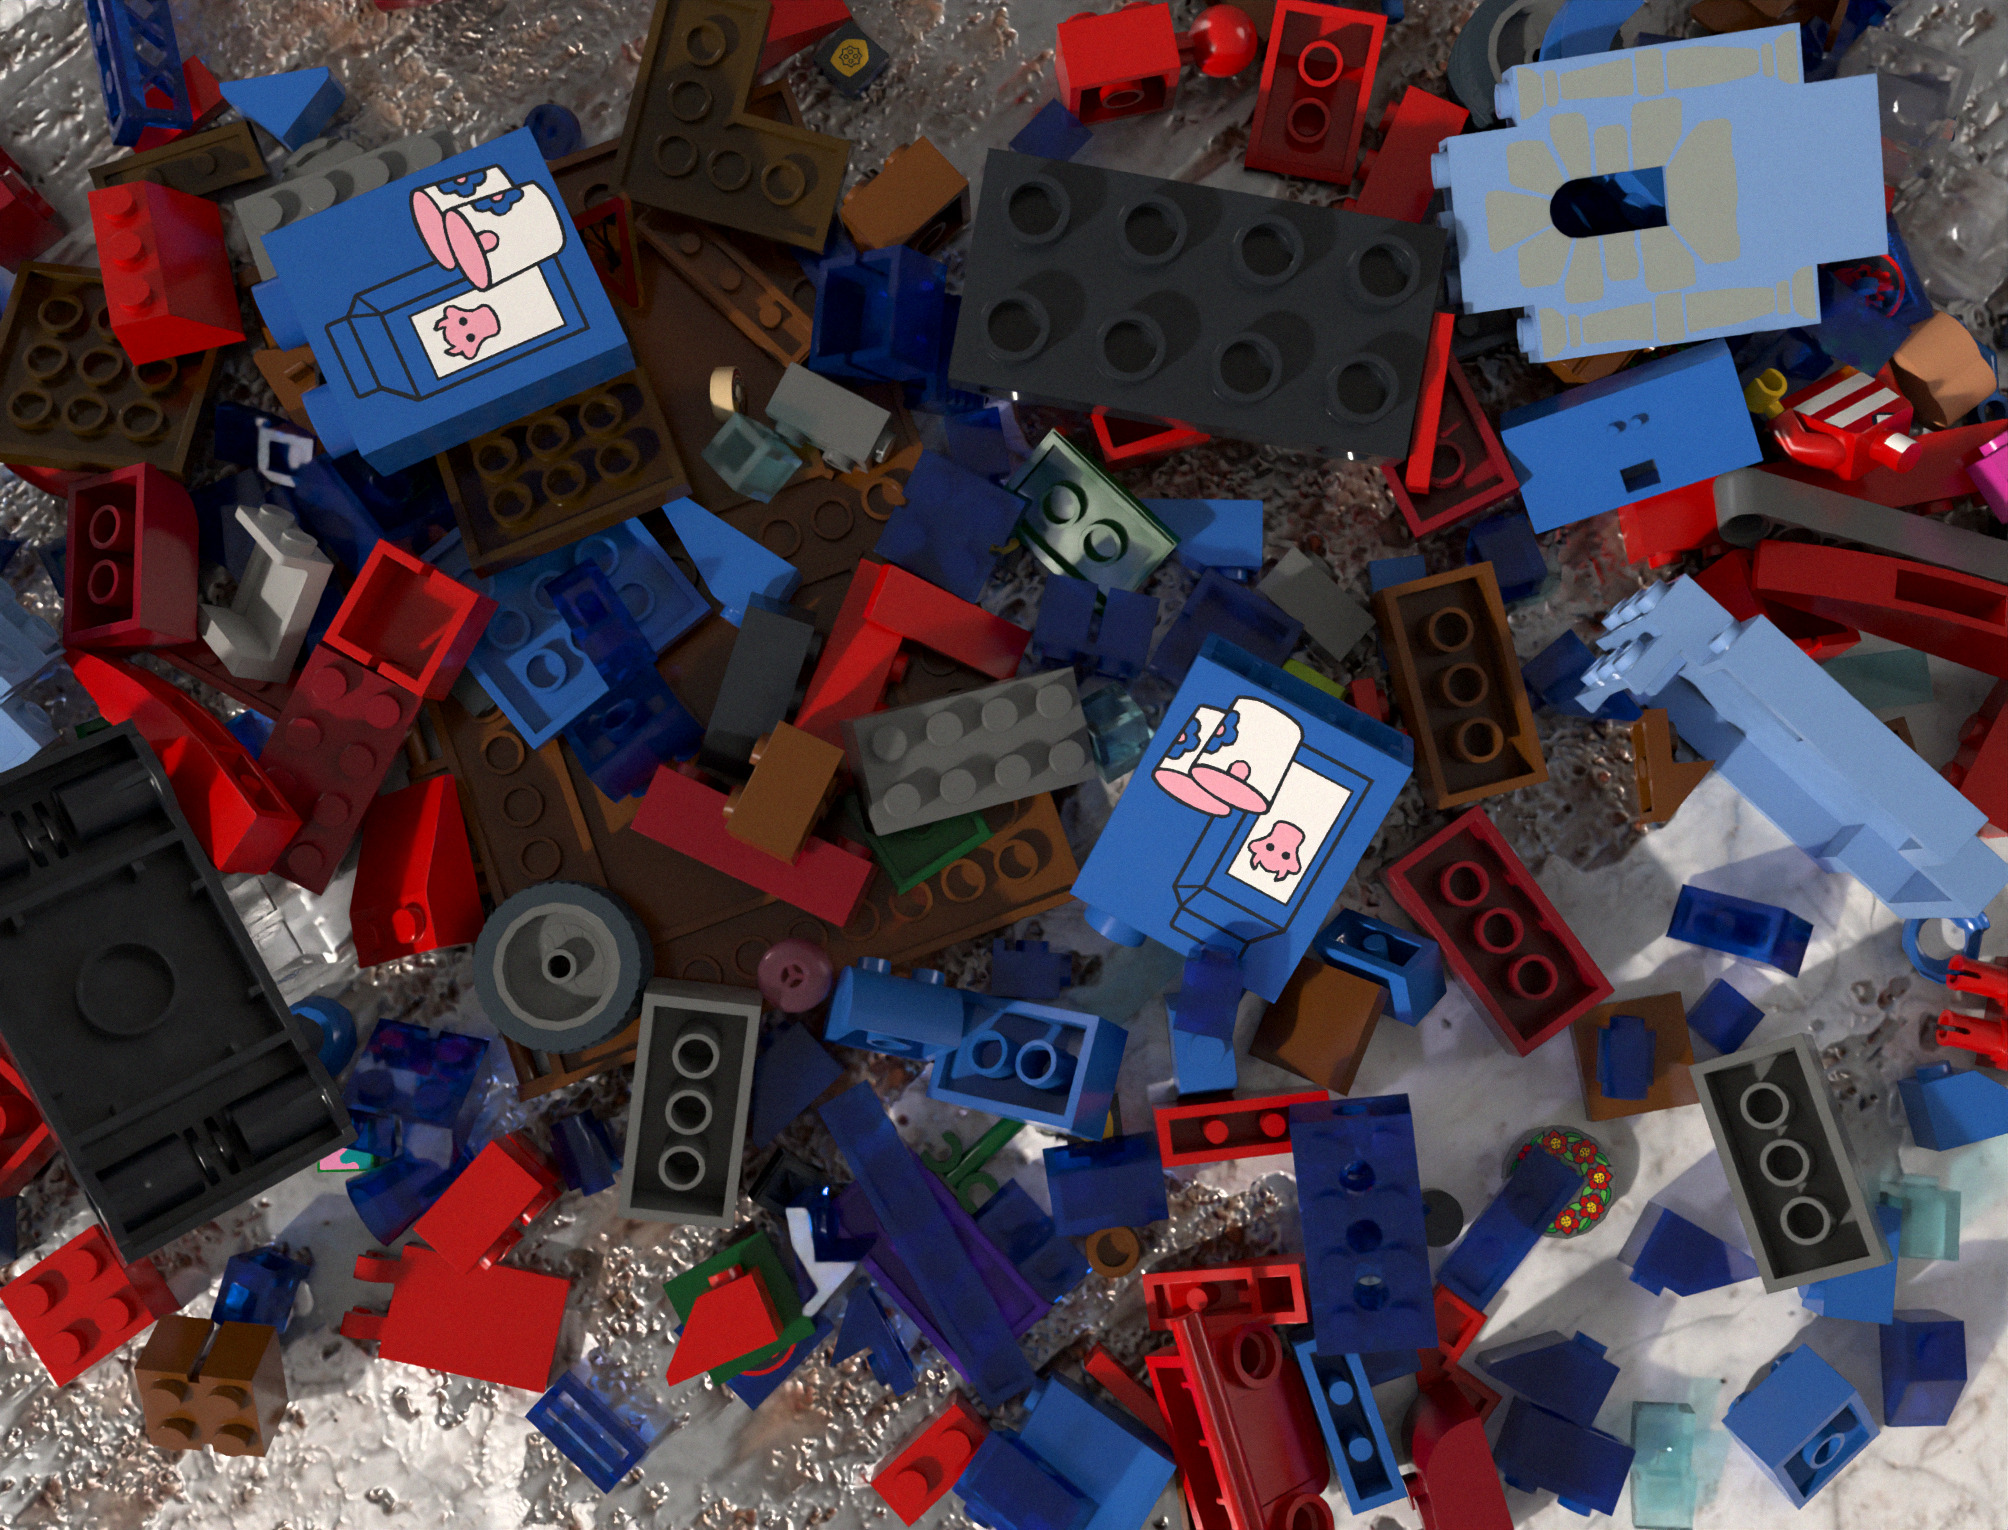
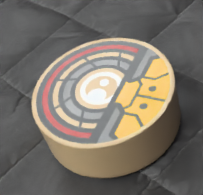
M737 366L716 367L711 375V406L714 417L719 423H740L744 417L745 390L742 374Z

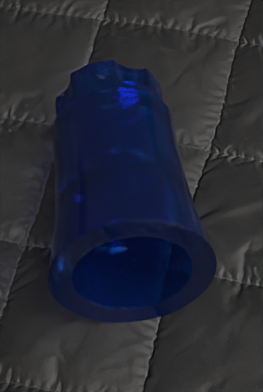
M449 1127L438 1136H429L414 1147L381 1165L346 1179V1190L365 1226L381 1244L388 1247L411 1225L425 1215L471 1164L476 1155L456 1128Z

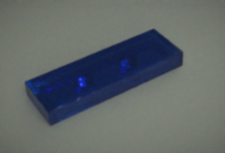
M1536 1141L1435 1270V1278L1482 1312L1585 1181L1584 1175Z

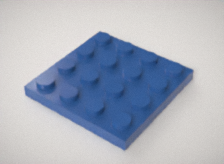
M633 517L482 580L477 577L471 568L458 526L420 556L446 571V574L462 580L500 602L465 666L530 746L537 752H540L714 612L637 517Z

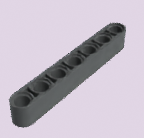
M1742 467L1721 474L1713 483L1719 536L1730 544L1755 550V544L1760 539L1828 546L1916 562L2008 586L2007 541L1754 468Z

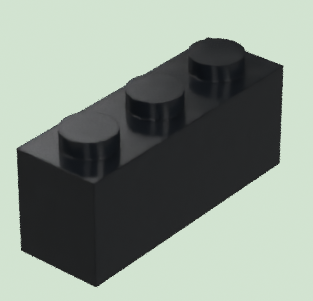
M753 591L751 592L697 764L747 780L750 779L755 765L750 764L749 760L761 734L764 731L773 734L779 720L784 721L785 715L797 717L806 689V685L797 683V679L803 663L814 665L824 634L814 630L817 612Z

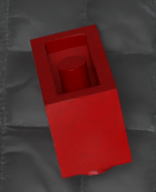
M737 1263L707 1277L711 1286L705 1288L697 1297L665 1375L670 1387L780 1338L785 1329L759 1266L743 1272L740 1263Z

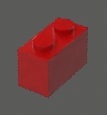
M957 1389L874 1466L870 1485L902 1521L910 1527L995 1447V1430Z

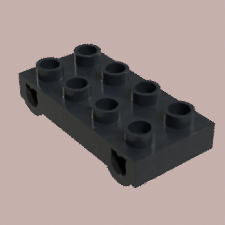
M988 148L947 379L951 389L963 390L1007 402L1047 405L1294 449L1338 461L1396 467L1406 460L1448 229Z
M132 718L1 772L0 1042L122 1267L124 1268L360 1139L352 1125L345 1103L334 1081L316 1053L310 1048L180 809L173 787L151 746L137 730Z

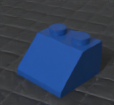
M1805 1343L1793 1353L1787 1352L1781 1355L1772 1364L1769 1376L1753 1391H1745L1737 1396L1729 1406L1728 1414L1721 1420L1735 1442L1798 1510L1808 1503L1881 1433L1857 1389Z

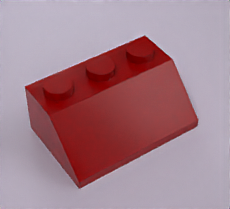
M145 180L87 192L111 328L134 366L246 340L220 209L216 202Z

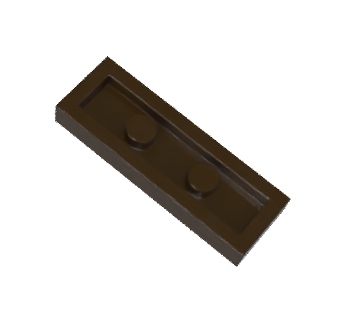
M242 120L88 169L96 190L145 180L197 197L271 175L252 124L248 120Z

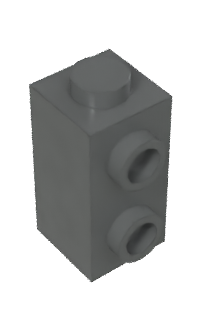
M792 361L765 409L771 424L775 426L772 432L776 436L798 448H802L804 443L807 442L825 451L822 458L827 463L849 474L852 473L855 467L869 474L875 461L883 464L891 453L897 439V434L892 432L894 423L891 412Z
M1294 546L1256 586L1251 596L1329 668L1332 669L1342 659L1352 665L1373 642L1366 634L1377 622L1369 614L1372 607L1354 589L1347 587L1343 591L1328 577L1331 573L1330 568L1319 556L1310 550L1302 553Z

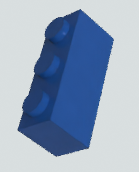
M1337 1315L1285 1333L1295 1363L1302 1374L1320 1435L1323 1438L1341 1496L1352 1515L1354 1516L1408 1497L1349 1326Z

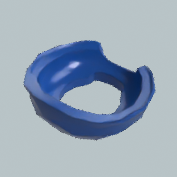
M1982 911L1977 918H1947L1965 932V945L1961 955L1978 960L1982 936L1991 927L1986 914ZM1930 918L1905 919L1902 947L1908 960L1921 976L1938 984H1946V974L1966 976L1964 972L1948 969L1952 957L1936 960L1929 957L1922 950L1919 943V932L1922 925Z
M322 996L304 997L302 1000L289 1006V1009L293 1016L301 1013L303 1016L315 1020L321 1026L324 1032V1044L317 1056L331 1078H334L348 1065L356 1049L357 1034L355 1024L349 1010L336 1000Z

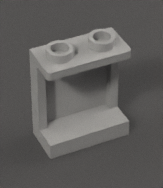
M262 504L260 509L239 505L235 517L253 536L256 543L231 608L199 603L197 607V631L234 677L286 684L334 564L317 547L318 542L316 539L304 533L294 522L295 517L289 511L271 504Z

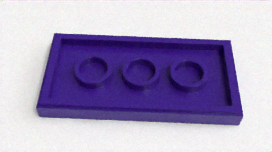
M903 1137L899 1138L818 1213V1216L968 1384L1052 1308V1303L978 1220L962 1208L958 1198L935 1172L929 1170L923 1164L921 1157Z

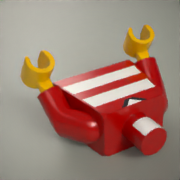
M1877 317L1869 320L1863 326V334L1859 325L1855 323L1844 336L1842 342L1844 352L1853 359L1862 360L1864 367L1861 368L1851 363L1781 401L1778 400L1787 391V382L1785 377L1776 369L1769 368L1765 370L1759 378H1755L1745 388L1743 395L1747 408L1755 413L1765 412L1769 418L1764 423L1771 432L1770 451L1788 458L1791 463L1797 466L1811 467L1843 481H1854L1881 465H1885L1900 474L1907 473L1915 466L1920 458L1922 446L1919 442L1909 438L1914 409L1911 401L1906 399L1901 391L1888 358L1881 360L1877 348L1887 337V327L1881 319Z

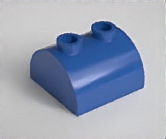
M859 957L856 967L845 966L839 974L827 1007L821 1036L822 1042L925 1063L960 1048L964 1017L963 998L958 989L944 986V973L931 969L915 968L912 969L911 978L909 979L890 975L891 962L875 957Z

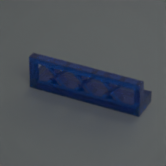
M83 0L111 140L114 146L136 147L145 126L190 130L194 122L168 0H146L152 5L153 12L145 19L130 8L124 0ZM141 36L162 52L163 60L155 67L134 49V43ZM151 84H154L172 99L174 110L148 108L143 91Z

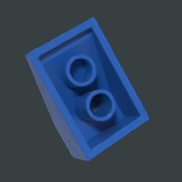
M958 989L963 998L964 1008L960 1048L935 1059L925 1097L1043 1129L1101 1142L1129 1031L1101 1016Z

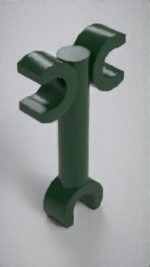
M1001 1118L963 1154L960 1138L954 1132L946 1130L942 1137L951 1146L952 1155L944 1161H939L925 1149L920 1156L923 1164L929 1170L935 1173H942L955 1189H958L960 1205L965 1211L974 1214L978 1207L968 1195V1189L971 1185L983 1183L994 1195L999 1191V1185L994 1176L986 1171H979V1169L1028 1124Z

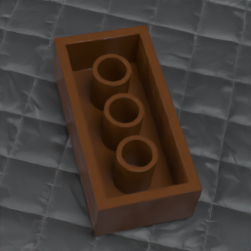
M1492 561L1383 588L1368 595L1374 619L1377 621L1376 627L1403 728H1407L1408 736L1414 739L1413 766L1424 808L1441 810L1550 781Z

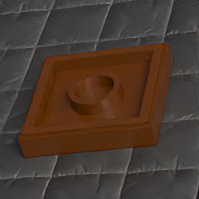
M1302 956L1275 1004L1269 1001L1248 1054L1347 1097L1391 990Z
M1670 991L1597 1004L1568 1025L1587 1121L1597 1122L1701 1103L1688 1066L1694 1065L1695 1061L1681 991Z

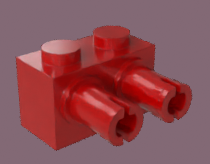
M1956 954L1951 958L1948 969L1964 972L1966 976L1946 974V985L1954 991L1960 990L1988 997L1984 1019L1946 1009L1940 1014L1937 1024L1953 1027L1955 1032L1936 1029L1935 1040L1941 1046H1952L1977 1052L1976 1066L2008 1073V957L1996 956L1993 964Z

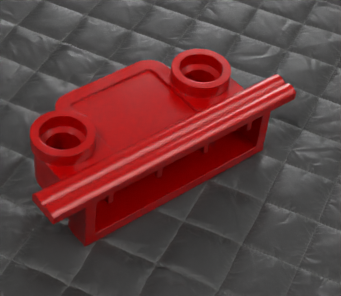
M1195 1309L1170 1321L1177 1345L1160 1348L1144 1357L1196 1530H1335L1332 1511L1328 1503L1319 1496L1327 1488L1330 1479V1467L1325 1453L1324 1441L1319 1433L1300 1369L1292 1360L1283 1358L1281 1343L1273 1329L1261 1322H1244L1238 1325L1216 1326L1207 1329L1202 1309Z

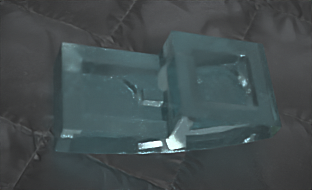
M1633 1401L1630 1500L1632 1524L1635 1529H1693L1698 1478L1691 1468L1696 1413L1689 1403Z

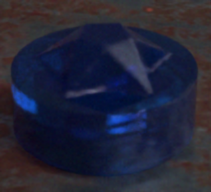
M538 105L527 114L524 120L523 127L529 126L544 160H555L572 154L580 144V123L576 115L563 105Z

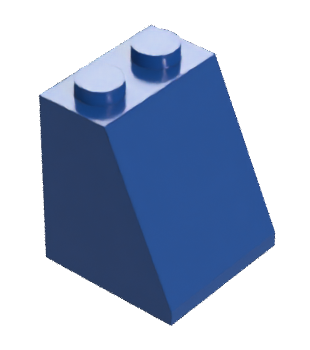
M1052 1367L1045 1381L1036 1377L1028 1388L1020 1404V1407L1026 1410V1413L1016 1430L1007 1426L999 1437L990 1456L997 1461L994 1468V1480L1060 1530H1140L1177 1467L1171 1447L1146 1424Z

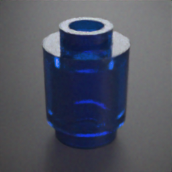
M1610 1015L1609 1025L1597 1026L1595 1080L1601 1083L1602 1096L1623 1100L1648 1099V1086H1653L1655 1081L1656 1029L1645 1027L1644 1017Z
M591 1108L549 1126L554 1138L549 1144L569 1192L581 1188L585 1198L616 1184L612 1173L622 1169V1166L603 1120L596 1121Z

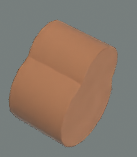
M1935 309L1923 311L1877 348L1881 360L1888 358L1905 398L1911 401L1914 409L1912 417L1930 431L1938 432L1948 429L1992 395L1997 388L1995 375L1981 356L1973 337L1962 324L1943 311Z

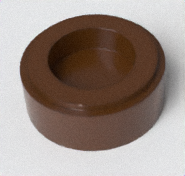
M1115 1218L1104 1219L1096 1223L1086 1236L1084 1244L1086 1258L1091 1268L1098 1274L1108 1278H1119L1129 1274L1137 1266L1141 1257V1242L1134 1228L1127 1222Z

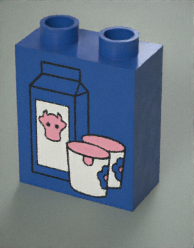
M528 125L260 236L277 276L251 286V290L261 315L281 350L285 353L309 343L327 383L302 393L301 397L315 431L333 459L358 449L361 457L385 477L636 369L628 340Z
M1209 631L1088 854L1069 894L1088 903L1084 911V918L1093 929L1104 937L1118 944L1137 948L1141 947L1149 936L1188 957L1183 965L1184 972L1197 986L1223 1000L1238 1002L1243 999L1249 990L1275 1004L1413 771L1414 739Z

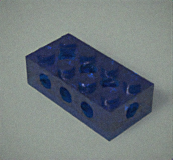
M1408 1093L1289 1104V1127L1318 1356L1439 1347L1413 1120ZM1353 1160H1361L1370 1165L1362 1172H1350L1343 1168L1346 1163ZM1358 1219H1370L1375 1222L1373 1226L1366 1229H1359L1350 1225ZM1365 1277L1381 1279L1380 1282L1373 1285H1365L1358 1282Z

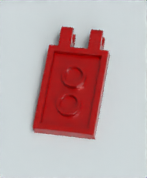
M408 1242L404 1245L401 1257L375 1250H366L365 1255H358L353 1278L374 1283H392L395 1286L388 1312L354 1305L352 1311L346 1310L344 1312L340 1335L356 1339L382 1340L378 1353L379 1358L543 1394L548 1390L574 1277L497 1261L488 1271L482 1266H478L463 1276L434 1248L415 1242Z

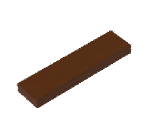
M648 208L631 226L639 238L783 369L787 370L791 361L805 367L831 339L830 333L711 225Z

